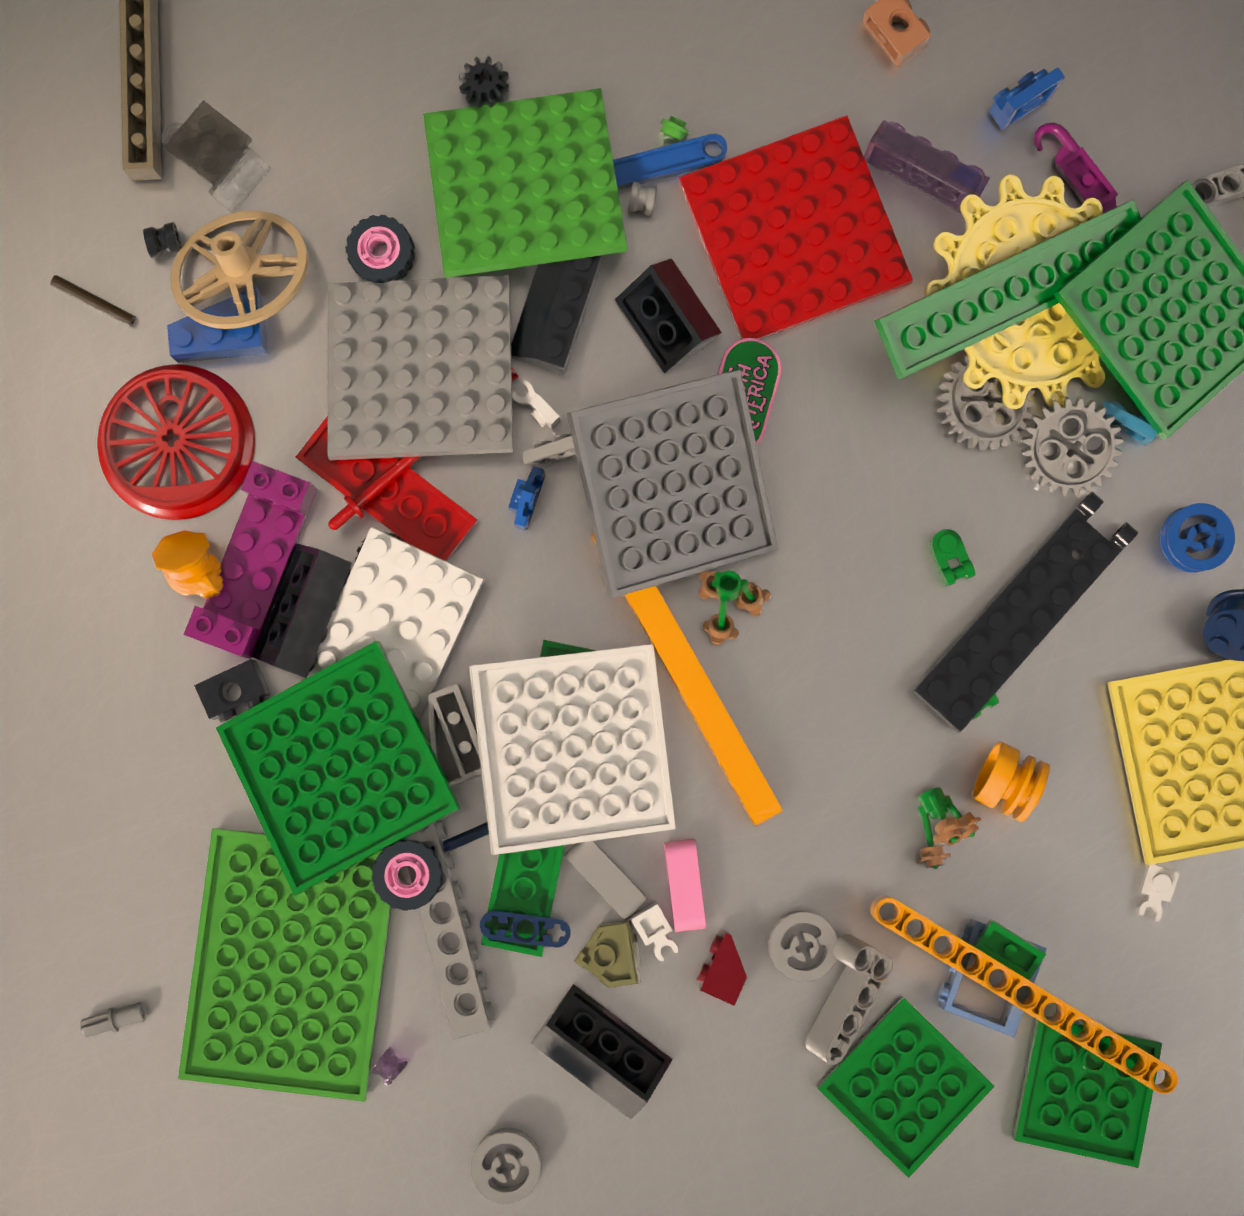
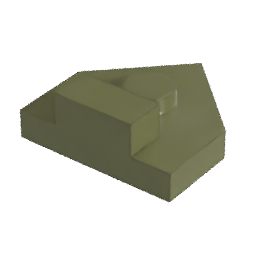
M631 920L599 925L588 943L574 960L583 969H587L608 988L641 983L639 973L641 960L637 936L633 934Z

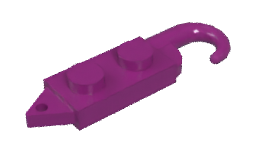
M1054 122L1040 126L1034 135V145L1037 151L1043 150L1041 138L1044 134L1052 133L1058 138L1063 147L1055 157L1056 169L1080 201L1083 203L1086 199L1096 198L1102 204V213L1117 207L1116 197L1118 193L1084 148H1080L1067 129L1061 124Z

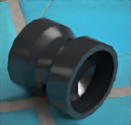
M174 222L164 224L159 229L155 227L143 229L144 241L151 258L160 257L164 252L168 251L172 254L180 251L182 247L181 239Z

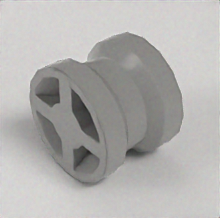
M633 181L628 212L634 213L638 210L643 211L645 215L652 216L657 186L650 185L649 187H644L639 182Z

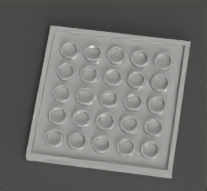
M509 275L393 280L386 283H328L329 460L514 452Z

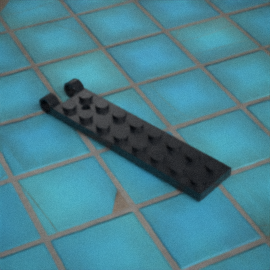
M1093 491L1080 502L1075 510L912 691L956 732L960 733L1118 554L1137 536L1138 531L1128 522H1125L1107 540L1087 522L1104 503ZM1075 548L1082 551V558L1079 560L1072 556V551Z

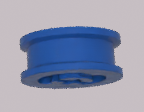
M1196 503L1174 511L1167 517L1160 531V546L1165 558L1177 569L1190 573L1211 570L1220 566L1229 558L1235 544V531L1229 517L1218 507L1206 503ZM1189 517H1198L1208 523H1199L1185 528L1179 535L1181 525ZM1200 534L1201 539L1195 542L1193 537ZM1214 545L1213 551L1204 560L1194 559L1186 553L1203 551Z

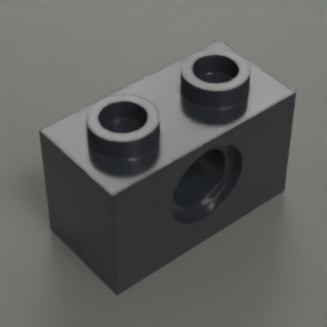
M252 659L194 685L208 718L212 720L219 719L220 723L237 716L236 710L245 706L251 709L264 702V697L271 695L257 661ZM233 684L239 685L241 689V695L236 701H231L228 697V689Z

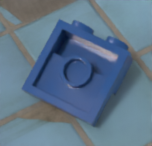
M1058 67L1050 73L1045 69L1036 74L1031 71L1018 81L1019 85L1012 90H1009L1007 87L993 97L994 103L989 113L1003 131L1050 100L1065 76Z

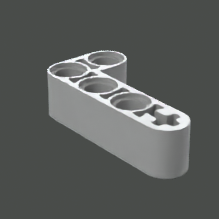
M843 934L834 944V957L846 964V967L809 1031L805 1042L806 1049L829 1065H836L843 1060L893 969V961L889 956L851 934Z

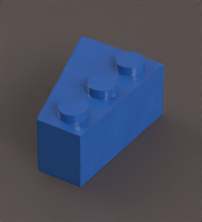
M255 286L253 289L256 310L264 307L262 293ZM246 290L241 292L247 314L251 312ZM233 297L200 310L214 316H239ZM187 316L167 325L169 353L177 363L268 354L265 320L242 328L219 329L202 325Z

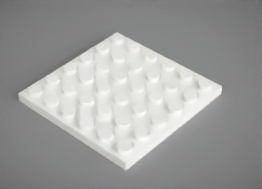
M653 644L469 666L492 855L676 829Z

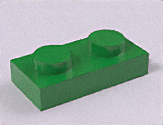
M991 918L974 943L975 948L1027 980L1031 979L1046 956L1043 950Z

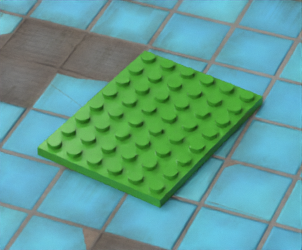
M212 828L178 1079L366 1101L391 911L390 905L384 903L380 896L376 894L372 882L373 865L382 851L299 895H293L265 834Z

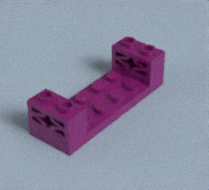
M255 461L251 462L241 490L248 494L221 562L220 569L222 571L219 574L223 579L221 594L217 597L207 598L203 608L194 606L183 634L248 659H252L259 636L318 490L308 481Z

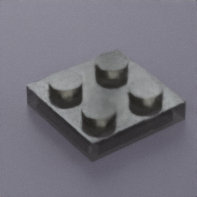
M203 100L165 145V148L215 187L249 146L252 139Z

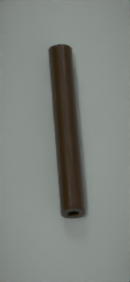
M54 275L50 282V285L129 327H132L136 321V316L58 275Z

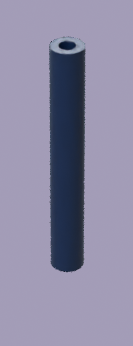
M488 822L444 840V850H455L488 835ZM433 845L431 849L435 852V846Z

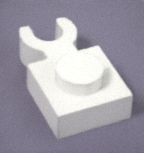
M1154 864L1146 865L1138 890L1139 893L1145 894L1146 897L1145 900L1137 905L1136 914L1144 916L1146 908L1151 906L1154 910L1152 920L1159 922L1163 916L1161 902L1171 903L1180 873Z
M656 901L629 917L645 946L654 942L653 952L659 961L662 962L664 960L661 948L665 945L670 946L674 953L678 952L676 943L671 938L665 936L672 931V928Z

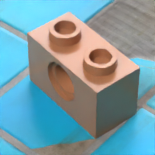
M878 0L866 9L862 20L898 67L927 47L931 37L929 26L922 18H917L912 11L909 0ZM892 23H902L906 29L897 30L893 27Z

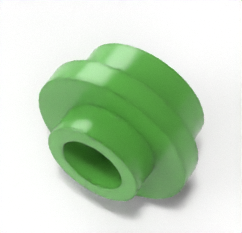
M670 116L669 120L662 119L661 124L663 126L660 132L679 141H683L684 136L689 135L690 131L685 129L686 122Z

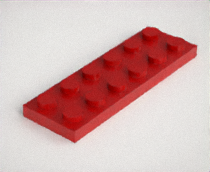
M328 416L295 456L296 459L339 492L352 499H355L399 460L396 457L329 460ZM411 468L403 472L362 508L406 543L445 561H448L478 522V519Z

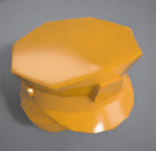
M183 530L161 539L153 551L152 557L156 569L164 571L163 574L173 590L185 596L196 594L205 599L217 597L221 594L220 591L223 587V579L219 576L222 571L220 569L221 564L217 557L208 552L210 545L205 533Z

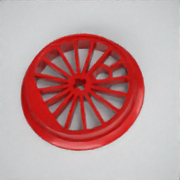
M183 364L155 367L136 375L126 382L108 403L100 421L97 438L101 469L114 492L137 511L152 517L168 520L194 518L206 514L226 502L244 481L253 459L255 446L252 419L246 404L238 392L220 376L200 367ZM172 383H187L181 400L173 395ZM165 384L167 396L162 397L157 403L150 389ZM194 385L208 390L206 395L188 414L187 405ZM144 392L153 406L162 427L133 403ZM213 397H217L224 406L222 410L190 425ZM171 403H177L179 408L176 416L166 417V407ZM130 406L158 431L121 419ZM226 415L229 417L230 431L191 434ZM119 425L156 436L116 440ZM173 434L180 438L174 442V446L168 443V440L173 439ZM232 437L231 450L228 454L190 442L191 440ZM153 444L121 461L118 460L116 447ZM189 447L227 459L220 474L215 473L189 451ZM155 452L132 480L129 481L122 468ZM186 453L212 475L214 479L197 483L183 454ZM177 456L191 484L179 485ZM161 458L152 487L137 486ZM170 458L172 486L160 487Z

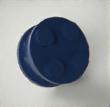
M1244 589L1228 590L1216 595L1207 607L1206 621L1203 627V638L1209 649L1224 658L1236 661H1244Z

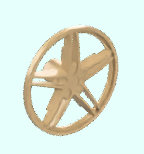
M242 211L219 217L204 225L190 236L176 255L170 276L172 293L182 311L202 325L219 329H235L259 323L283 309L300 290L308 270L307 247L296 227L276 214L263 211ZM242 220H255L251 228L248 227L241 238L232 231L222 232L212 239L206 237L208 233L223 225ZM273 224L284 229L292 237L296 245L297 257H283V254H259ZM199 241L210 248L214 255L197 245V242ZM194 248L216 266L193 281L194 285L182 292L180 284L182 266L188 253ZM293 275L291 281L279 296L269 304L256 310L253 278ZM230 286L239 316L221 317L209 315L193 306L211 298ZM247 287L251 312L247 314L239 290Z

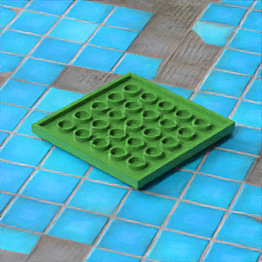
M601 88L494 103V106L491 108L487 104L482 105L481 108L473 106L423 114L445 278L627 252V242Z

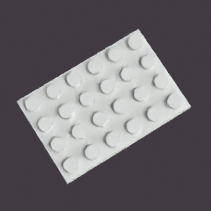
M371 527L337 601V607L331 615L327 625V636L320 643L316 653V664L313 670L308 673L307 678L374 641H380L418 721H420L428 704V694L433 693L484 579Z

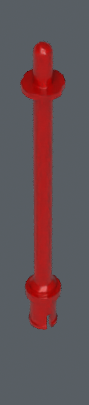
M512 367V382H513L515 379H518V378H519V376H518V374H517L516 372L513 373V372L515 371V370L513 369V367ZM422 456L402 457L355 499L345 496L343 499L347 505L328 522L329 528L331 530L339 529L355 514L360 519L365 517L361 509Z

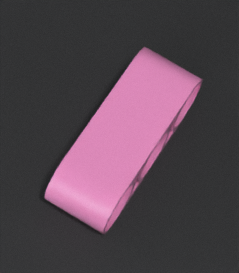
M695 839L664 842L675 932L706 929Z

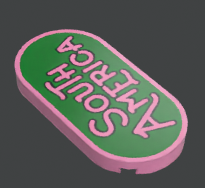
M745 338L736 341L727 349L722 357L717 374L741 370L757 446L764 436L779 384L781 361L776 351L768 343L760 339Z

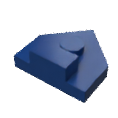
M533 466L527 481L517 479L508 506L509 510L517 512L514 522L516 528L528 530L546 476L542 468Z

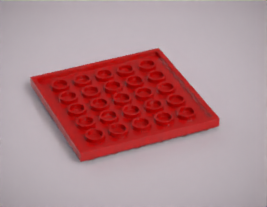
M847 115L679 177V183L740 339L755 338L761 340L911 284L913 281Z

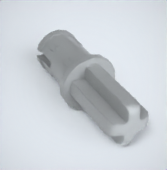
M141 1002L116 1010L113 1007L109 1008L106 1013L82 1019L80 1022L82 1034L85 1037H90L111 1030L115 1033L121 1027L145 1022V1010Z

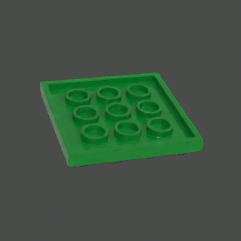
M902 996L816 1087L909 1178L995 1086Z
M1036 1019L1013 1139L1022 1143L1139 1168L1154 1090ZM1072 1023V1034H1079L1083 1029V1025ZM1114 1032L1160 1060L1163 1043ZM1105 1036L1099 1041L1100 1051H1105L1110 1046L1109 1036ZM1132 1053L1127 1057L1126 1065L1128 1068L1135 1066L1137 1063L1136 1053ZM1157 1072L1154 1075V1083L1156 1081Z

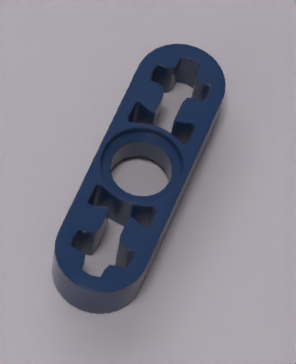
M491 910L480 921L482 934L492 940L557 948L564 946L571 935L569 924L564 919ZM493 916H497L498 922L508 924V917H513L514 921L511 926L512 936L505 935L508 930L505 928H498L496 933H491V927L486 926V921H491ZM530 920L535 927L533 935L528 938L521 937L516 930L518 922ZM539 921L546 922L544 929H553L555 924H560V929L565 931L566 935L560 936L559 941H553L551 934L543 933V940H537L536 938L540 931Z

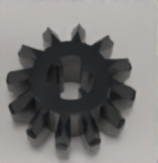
M477 56L474 58V66L465 63L464 69L466 73L459 74V81L463 83L459 86L461 94H467L465 97L466 102L471 104L476 101L477 108H481L486 102H488L490 108L493 107L494 99L503 102L504 95L502 93L508 92L510 87L506 83L509 79V74L506 71H502V63L499 61L492 65V58L489 56L485 59V63H481ZM484 80H489V82H486L484 86H480V84H483Z

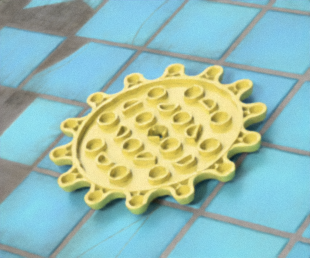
M1007 175L1003 177L999 184V202L993 207L986 205L977 195L966 196L960 205V211L966 221V231L961 236L942 232L935 238L934 249L947 261L948 274L944 279L929 282L925 288V296L1102 214V204L1096 198H1089L1076 209L1070 208L1064 201V183L1057 176L1048 177L1043 182L1039 195L1031 197L1024 192L1022 183L1017 176ZM1060 303L964 349L969 359L968 367L963 375L964 383L970 388L977 389L982 387L989 378H997L1002 384V401L1010 409L1021 408L1028 391L1032 388L1040 389L1046 404L1053 408L1052 400L1054 399L1060 406L1064 405V399L1067 396V384L1070 379L1078 377L1091 388L1102 386L1105 380V373L1099 363V355Z

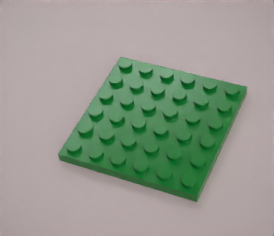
M1188 180L1178 185L1053 294L1162 440L1168 439L1244 371V256Z
M374 641L216 727L293 895H299L384 850L387 846H391L395 842L401 841L461 809L380 641Z

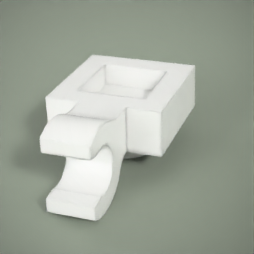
M524 381L522 384L528 390V394L525 397H519L513 391L512 399L519 405L531 406L533 410L531 416L541 427L547 424L551 430L554 429L561 422L560 416L534 391L531 383Z

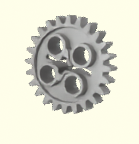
M968 355L961 358L962 364L956 362L951 365L953 371L944 373V377L949 382H942L938 386L945 393L936 397L937 400L944 402V406L937 409V412L946 413L947 415L941 423H951L952 426L948 434L958 432L957 442L960 443L968 439V448L975 447L977 443L980 451L986 450L988 446H990L991 450L999 449L1000 444L1003 447L1010 445V438L1017 440L1021 437L1019 431L1026 430L1025 426L1027 424L1023 420L1032 419V414L1027 409L1036 406V403L1028 401V396L1034 394L1035 391H1028L1023 406L1018 409H1010L1005 404L998 402L988 406L986 401H1002V393L997 389V382L999 380L991 377L982 387L977 388L976 392L972 391L963 380L964 372L969 363ZM961 396L971 400L984 397L986 401L963 402L961 401ZM967 408H970L974 411V422L970 421L967 418ZM996 411H1000L1003 414V425L997 422L995 417Z
M1065 396L1064 405L1062 406L1054 399L1052 400V410L1042 406L1041 409L1044 414L1042 417L1032 415L1036 422L1035 426H1025L1026 430L1031 433V436L1022 437V442L1029 445V447L1022 449L1021 453L1024 456H1031V458L1027 459L1024 465L1026 468L1034 467L1029 473L1032 478L1041 475L1038 481L1041 487L1050 482L1049 490L1051 493H1054L1058 486L1063 496L1067 495L1069 488H1072L1076 496H1079L1080 487H1085L1091 493V483L1095 482L1098 486H1103L1100 479L1102 475L1112 478L1108 470L1109 466L1119 467V464L1113 458L1114 456L1123 455V452L1115 448V446L1123 443L1124 440L1114 435L1121 428L1119 425L1110 426L1115 417L1112 414L1103 417L1107 410L1103 405L1094 410L1096 402L1092 399L1086 406H1084L1081 396H1078L1075 404H1072L1070 398ZM1067 419H1077L1076 429L1071 432L1063 431L1062 426ZM1055 429L1073 444L1076 442L1080 450L1092 457L1094 462L1088 463L1073 449L1068 450L1066 445L1060 439L1053 436L1050 431ZM1100 437L1102 440L1100 447L1095 450L1087 449V442L1090 438ZM1054 442L1058 444V449L1053 455L1046 456L1042 453L1043 447L1047 443ZM1080 461L1082 465L1077 473L1069 474L1066 472L1070 462Z

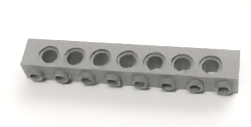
M440 820L403 840H416L421 843L429 841L433 843L435 853L441 862L443 885L429 903L418 909L452 1037L455 1040L490 1030L492 1027L491 1021L495 1020V1013L491 1001L486 1003L483 990H487V984L483 971L478 972L475 960L479 959V954L475 941L469 942L467 929H471V924L467 911L461 912L458 899L463 898L459 881H453L450 869L455 868L451 851L444 850L442 839L447 838L443 821ZM407 866L411 882H414L416 871L411 866ZM438 902H446L450 905L452 913L449 918L443 919L436 914L435 907ZM448 932L457 934L460 939V944L455 949L446 947L443 942V937ZM455 963L464 964L468 969L467 977L463 979L454 977L451 971L452 965ZM465 993L473 995L476 999V1006L472 1009L463 1008L459 1001L460 996Z

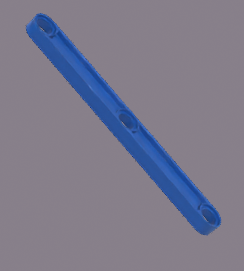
M708 134L614 159L617 188L622 190L632 187L633 181L644 184L722 162L727 153V142L721 135ZM710 142H716L721 145L722 152L718 156H710L706 153L705 146Z

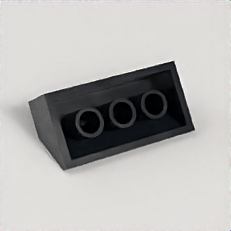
M602 255L537 265L511 343L512 359L565 375L602 265Z
M296 543L252 657L307 678L308 673L313 670L316 664V653L319 645L327 636V625L333 611L337 607L342 587L346 584L351 573L350 567L352 562L323 550Z
M574 984L531 1042L538 1050L630 1120L648 1103L673 1060Z

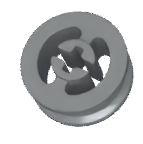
M796 911L786 914L774 924L768 938V952L772 963L783 975L795 981L810 982L822 978L834 966L837 959L834 957L833 947L838 938L833 927L823 917L807 911ZM800 923L812 924L818 929L816 936L800 931L802 939L811 944L807 947L810 958L813 959L818 953L819 946L824 945V952L820 961L806 969L794 968L788 964V958L791 956L800 961H806L803 952L800 950L796 951L795 947L799 946L797 935H791L787 947L783 948L781 946L786 931Z
M501 1128L485 1136L475 1150L471 1161V1175L478 1191L487 1199L501 1204L515 1203L528 1196L535 1188L542 1169V1157L536 1142L527 1133L514 1128ZM500 1144H512L522 1150L523 1153L519 1154L517 1151L508 1148L504 1156L507 1163H514L511 1168L513 1180L518 1176L522 1166L528 1167L529 1173L523 1182L516 1186L503 1187L491 1180L494 1177L499 1182L507 1183L509 1179L507 1169H500L503 1161L501 1151L496 1154L492 1165L485 1163L486 1154L493 1147Z

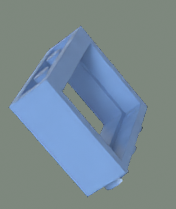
M970 919L969 924L965 923L963 925L959 938L974 947L979 932L983 931L986 924ZM1032 943L1046 953L1047 948ZM968 952L962 957L961 963L964 969L967 967L972 952ZM1042 962L1029 980L1032 983H1035ZM948 965V970L951 973L947 983L943 982L938 991L937 1000L940 1001L939 1007L1015 1038L1024 1011L1006 1001L999 1020L955 1003L954 999L964 974ZM1020 987L1016 993L1017 1000L1022 1002L1028 998V987Z

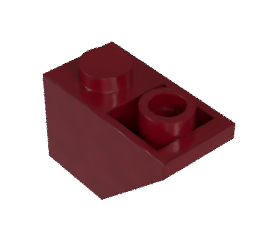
M724 930L721 936L715 935L709 949L713 956L709 965L703 963L696 980L701 982L699 985L700 991L735 1006L747 975L732 935Z

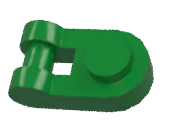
M944 529L932 537L930 542L931 552L946 587L955 584L957 579L963 577L969 579L976 575L974 566L958 533L954 530ZM957 558L959 566L951 569L947 561Z

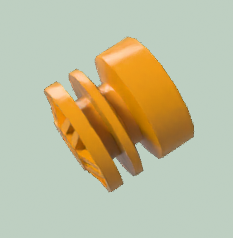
M999 741L990 751L978 774L972 791V799L993 808L1003 798L1001 813L1008 816L1013 812V819L1023 822L1032 813L1044 793L1050 772V764L1041 760L1036 763V758L1028 755L1018 765L1020 750Z

